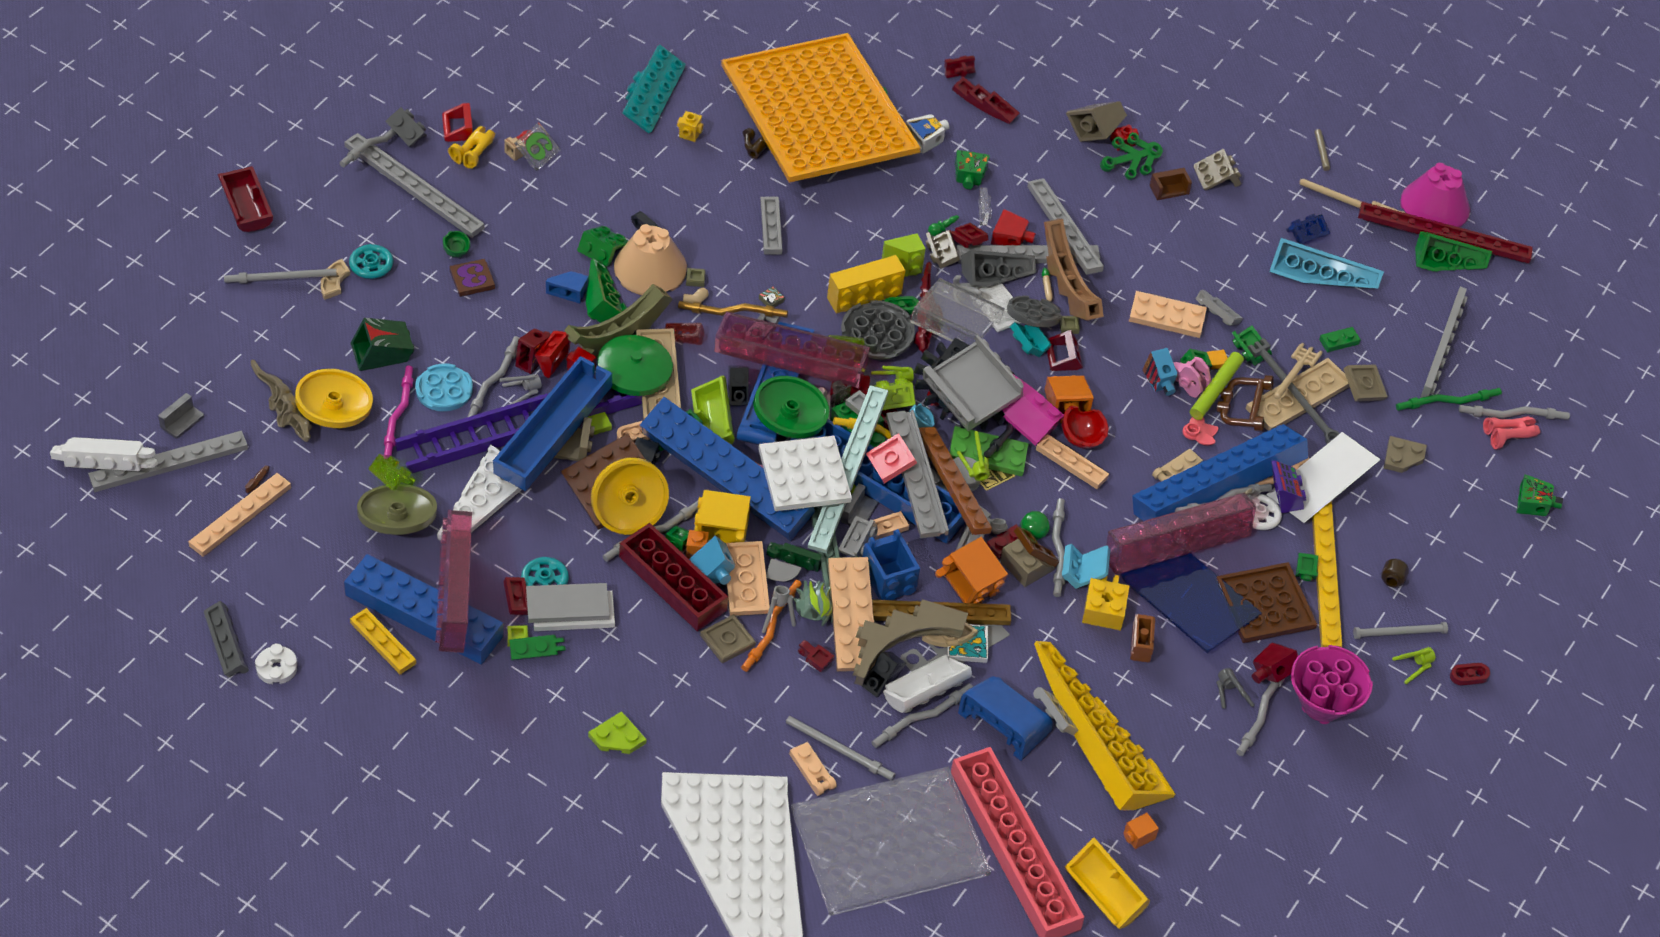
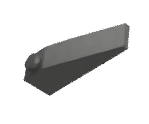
M970 250L961 255L962 274L971 286L989 287L1036 273L1035 255Z

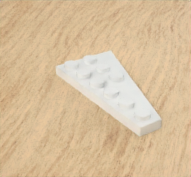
M492 445L489 446L486 456L482 458L477 471H474L461 493V498L455 503L452 513L446 518L437 533L438 539L451 549L522 490L493 474V460L500 451Z

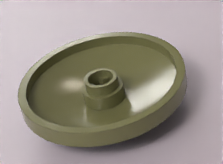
M389 484L373 488L363 494L357 503V515L363 525L376 532L392 535L409 534L420 531L433 523L437 516V502L429 492L422 488L406 484Z

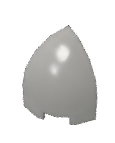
M771 559L766 578L785 582L797 576L801 567Z

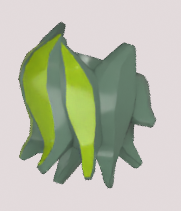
M804 581L803 591L799 588L796 589L799 594V599L794 598L796 611L804 618L815 621L822 620L821 626H824L832 613V605L829 600L831 587L829 586L823 590L824 582L818 581L814 587L812 581H809L808 587L807 582Z

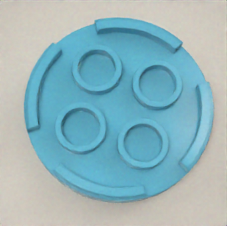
M436 364L428 367L417 378L415 384L418 400L429 409L452 411L462 407L469 401L473 393V382L468 372L457 368L456 365Z

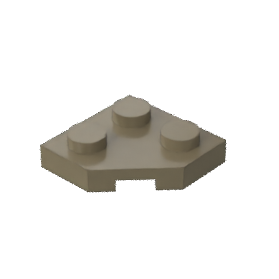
M1390 436L1384 469L1403 473L1414 465L1422 464L1427 445Z

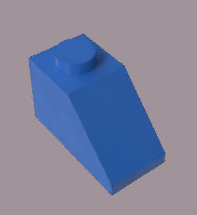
M570 271L547 278L546 294L579 304L587 292L588 276Z

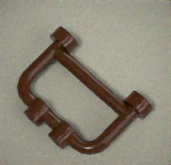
M1265 375L1264 379L1246 377L1232 379L1220 393V398L1224 400L1218 401L1217 412H1220L1222 422L1232 426L1254 427L1255 431L1263 432L1264 417L1258 416L1263 390H1273L1274 377ZM1236 385L1257 386L1249 419L1228 417L1230 402L1233 399V390Z

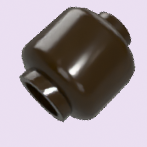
M1389 559L1384 564L1381 578L1389 587H1400L1406 582L1409 567L1400 559Z

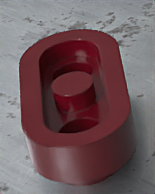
M1483 663L1455 665L1450 672L1451 681L1457 685L1482 684L1490 676V669Z

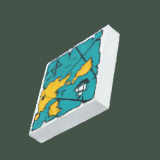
M971 625L978 630L974 638L964 644L947 647V657L957 661L987 663L988 626Z

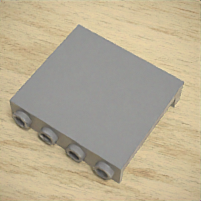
M979 335L975 336L973 344L933 369L929 365L923 369V379L967 431H970L1023 397L1024 385L1019 378H1015L1010 367L1001 362L1000 356L993 352L985 339H981Z

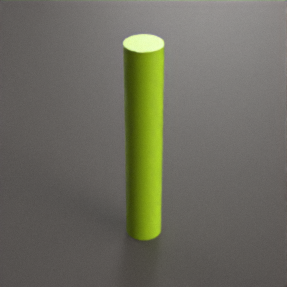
M1232 352L1190 409V415L1194 419L1201 420L1244 362V358L1240 353Z

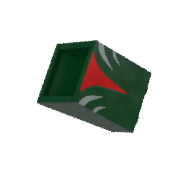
M363 318L351 341V347L359 371L404 363L414 353V344L410 338V331L403 321Z

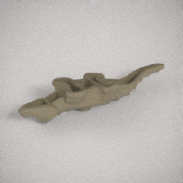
M254 359L251 360V366L257 377L270 387L272 396L268 400L270 410L276 411L278 414V426L283 428L285 425H291L295 429V433L303 441L308 442L311 438L309 431L312 428V424L298 410L295 397L289 387L278 377L260 369Z

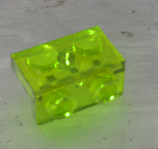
M378 454L369 467V470L393 491L397 489L401 482L413 485L416 481L411 476L412 472L404 466L401 467L399 465L400 461L391 455L387 457Z

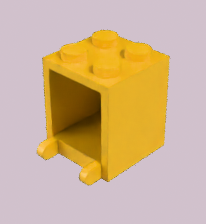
M704 490L703 497L698 499V513L695 515L694 530L709 532V541L716 536L724 543L745 542L751 496Z

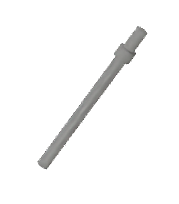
M335 268L256 274L242 272L239 275H224V282L244 284L248 283V281L337 276V270Z
M788 716L786 723L869 768V771L875 775L880 774L891 781L894 779L895 773L882 767L880 762L872 761L799 720Z

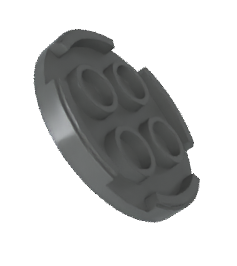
M1026 295L1016 296L1008 302L1007 313L1013 319L1023 324L1035 327H1052L1060 322L1061 310L1054 303L1043 298L1039 301L1029 299V296Z

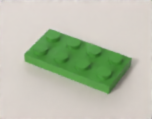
M954 427L949 452L953 459L959 457L957 451H960L964 457H970L979 461L974 430L967 431L966 428ZM978 431L984 461V452L990 447V443L999 436ZM1008 438L1003 443V447L989 458V469L1022 477L1028 443Z

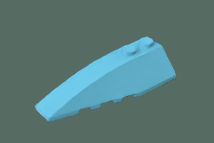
M1280 238L1269 271L1302 283L1378 288L1384 271L1284 238Z

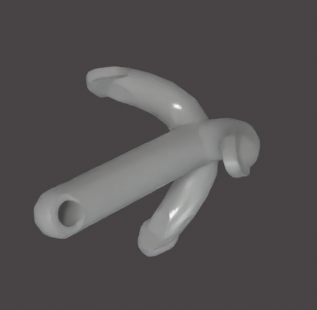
M956 275L953 279L955 287L953 299L957 305H961L959 299L960 292L975 296L982 295V291L977 289L979 286L959 283L962 276Z

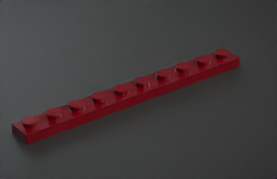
M1361 202L1358 218L1416 234H1420V231L1428 232L1492 251V254L1528 264L1531 261L1533 249L1531 246L1366 202Z

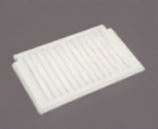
M1002 283L989 287L979 286L977 289L982 291L981 296L968 294L997 332L1010 328L1014 322L1021 323L1007 313L1008 302L1013 297Z

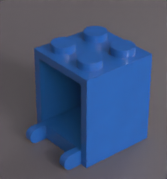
M896 529L893 531V535L874 540L873 537L869 538L868 543L864 544L863 557H868L870 584L878 599L894 600L897 597L911 595L916 592L920 567L900 531Z

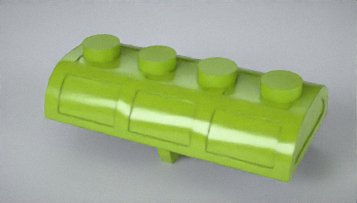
M723 375L691 389L694 413L703 421V425L732 445L735 437L727 381Z

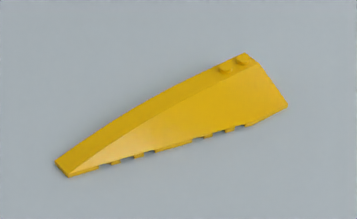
M1036 641L1034 645L1054 696L1077 727L1078 731L1074 736L1102 781L1105 790L1109 792L1114 800L1116 807L1119 810H1136L1173 798L1176 794L1156 763L1151 758L1146 760L1142 754L1144 749L1139 744L1135 746L1129 739L1131 734L1126 729L1117 725L1119 722L1098 697L1094 698L1090 694L1091 688L1086 683L1082 684L1077 679L1078 673L1065 665L1066 660L1051 642Z

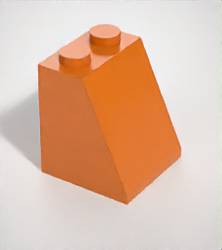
M1084 375L1052 376L1046 379V398L1062 414L1071 405L1078 406L1080 411L1091 410L1094 398Z

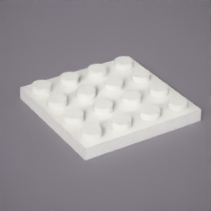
M835 436L759 444L758 449L775 511L851 502L852 496Z

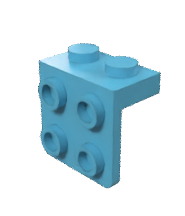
M1073 544L1065 546L1063 578L1075 589L1089 584L1091 578L1103 579L1108 575L1110 548L1106 545L1083 555Z

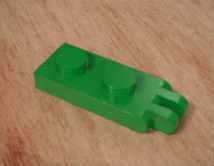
M556 635L509 639L511 661L557 656L558 651L566 650L565 646H557L558 643H564L565 639L556 638Z

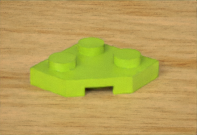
M622 711L588 732V737L601 751L609 752L610 749L631 754L646 744V738Z

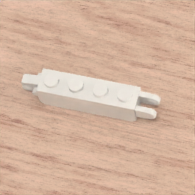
M73 437L68 439L66 444L54 446L50 451L51 459L64 461L65 467L140 471L141 468H153L158 464L157 459L151 458L156 454L155 450L143 447L141 441Z

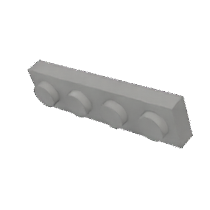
M761 197L764 254H782L779 197Z

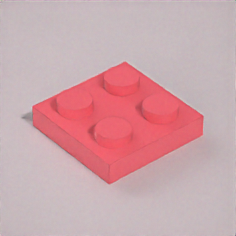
M899 433L866 453L884 484L917 464V461Z

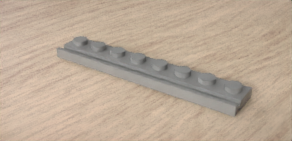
M914 410L910 412L886 413L891 437L899 433L917 461V464L902 472L920 539L940 536V534L948 535L949 529Z

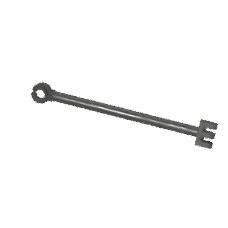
M1260 339V343L1257 341L1254 343V346L1252 344L1249 345L1248 349L1254 358L1261 355L1283 382L1287 375L1267 352L1270 350V344L1266 339ZM1291 382L1288 390L1323 431L1325 442L1328 444L1331 442L1330 439H1334L1340 433L1327 426Z

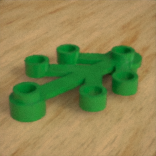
M1131 133L1127 137V141L1144 149L1139 151L1125 144L1121 137H1116L1112 141V146L1129 154L1115 158L1104 157L1100 162L1101 169L1105 172H1110L1115 165L1132 161L1129 169L1125 172L1126 179L1132 180L1137 174L1136 169L1141 158L1147 156L1145 164L1140 168V173L1147 176L1152 171L1151 165L1153 160L1162 155L1161 145L1156 142L1147 143L1139 139L1137 133Z

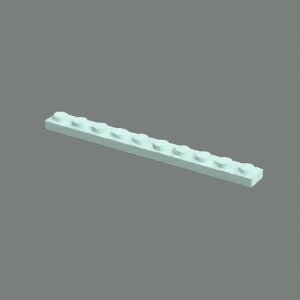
M874 386L869 387L841 458L850 492L887 399L888 390ZM846 503L822 507L808 543L809 549L827 554Z

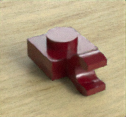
M806 640L799 644L801 648L798 650V653L805 656L806 662L820 672L834 660V655L819 644L815 648Z

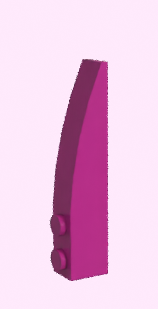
M1021 380L1024 385L1023 397L1005 407L1002 411L1005 413L1004 418L1036 446L1047 434L1049 435L1055 430L1064 414L1046 400L1044 396Z

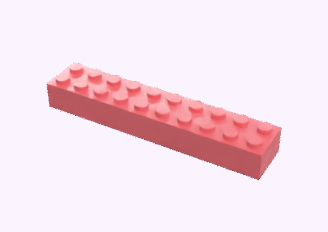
M988 747L953 759L951 774L1038 936L1063 937L1081 930L1084 915L992 748Z

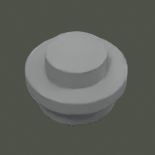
M995 518L991 520L992 533L1001 534L1007 531L1008 525L1004 519Z

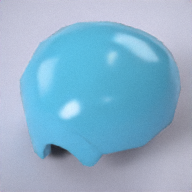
M914 404L910 411L914 410L918 427H933L935 425L933 413L928 408L922 406V404Z

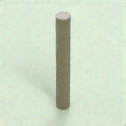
M1317 129L1315 130V136L1323 170L1328 171L1330 170L1322 131Z

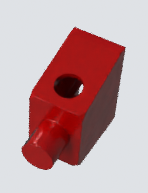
M1003 209L993 231L991 244L1021 245L1023 241L1033 243L1036 233L1027 231L1029 224L1027 219Z

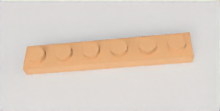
M276 473L188 541L189 546L204 557L291 489V483Z

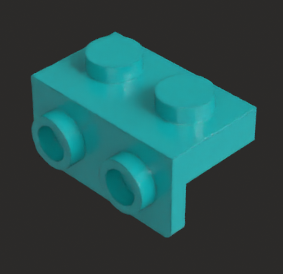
M1017 322L1010 326L1014 332L1012 335L1017 341L1021 342L1023 345L1021 348L1028 355L1032 354L1040 357L1051 347V343L1039 327L1023 326Z

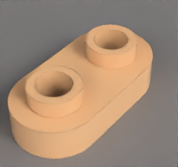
M642 421L621 426L617 430V439L626 434H629L634 443L637 437L646 440L650 438L642 433L640 428Z

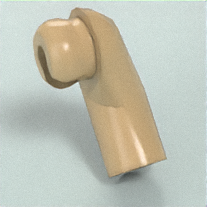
M700 288L693 295L684 294L683 302L702 303L708 297L709 292L706 288Z

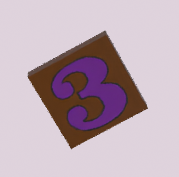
M485 259L449 266L459 297L495 289V283Z

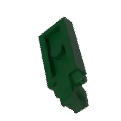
M770 542L767 548L766 555L774 559L778 558L789 564L818 572L820 569L821 554L788 543L780 545Z

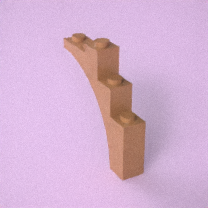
M1063 219L1044 222L1049 255L1046 256L1048 270L1051 275L1057 276L1059 294L1068 297L1070 315L1084 320L1104 317L1101 298L1095 296L1089 290L1077 270L1068 245Z

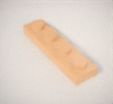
M1048 434L1036 446L1038 452L1095 489H1098L1109 477V473Z

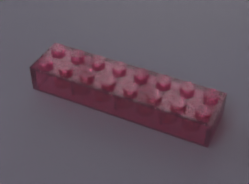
M726 312L715 336L714 352L859 388L868 365L870 347Z
M1245 493L1110 530L1107 537V546L1110 548L1109 566L1116 575L1251 536L1256 506Z
M448 510L447 518H443L442 530L445 531L441 532L440 544H444L440 547V558L443 559H440L438 585L442 587L438 588V599L441 601H438L437 614L441 615L437 616L436 628H440V630H436L435 642L439 643V651L464 653L468 625L472 512Z

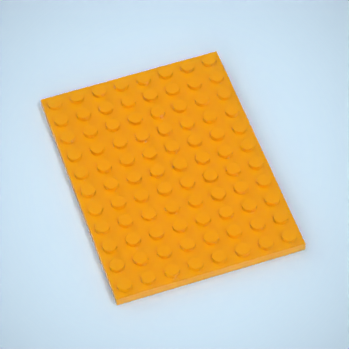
M848 33L721 60L722 68L789 183L920 153L919 144Z

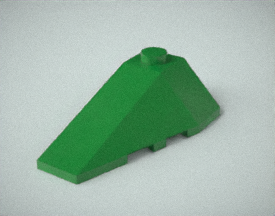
M1420 231L1415 247L1416 267L1430 271L1484 269L1488 267L1492 251Z
M594 258L590 262L586 307L588 316L592 320L596 319L602 323L623 312L627 307L625 303L621 304L619 300L621 295L612 286L614 281L607 268Z

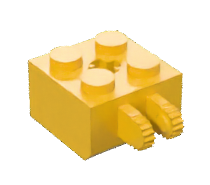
M1118 575L1113 577L1112 582L1107 581L1108 576L1101 580L1091 578L1082 623L1121 631L1125 617L1129 585L1119 584Z

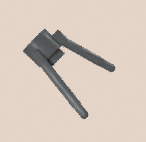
M1231 668L1221 670L1218 673L1219 680L1216 684L1219 688L1222 708H1226L1223 687L1232 689L1235 686L1250 706L1254 707V703L1240 685Z

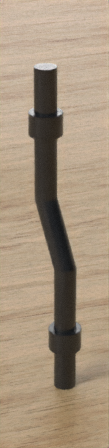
M1007 421L1006 430L990 443V447L984 452L986 458H990L995 452H998L1003 447V443L1013 434L1014 427Z

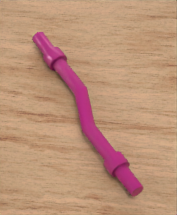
M406 366L405 376L402 378L401 384L403 388L401 403L389 418L387 435L384 437L385 459L392 458L396 439L394 437L396 421L409 404L410 389L413 387L412 366Z

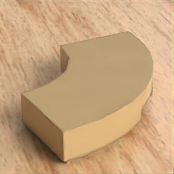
M343 259L334 262L327 268H336L337 276H326L321 279V293L324 300L341 294V282L350 276V270Z
M965 623L961 638L945 635L922 636V641L939 647L957 646L974 638L978 630Z

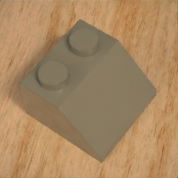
M1019 539L1003 547L1000 562L1024 587L1055 570V567L1030 555Z

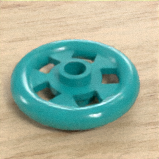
M376 244L363 245L353 251L349 258V265L356 275L362 278L375 279L386 275L391 270L393 256L383 246ZM364 253L365 255L363 259H361L359 256ZM381 260H386V264L381 265ZM362 264L364 268L360 269L357 265Z
M539 557L531 560L524 566L521 577L525 578L526 586H534L535 582L540 585H549L553 581L557 585H567L569 573L565 565L559 560L551 557ZM540 565H549V568H540ZM559 570L561 575L555 576L554 571ZM531 571L536 572L535 577L529 576Z

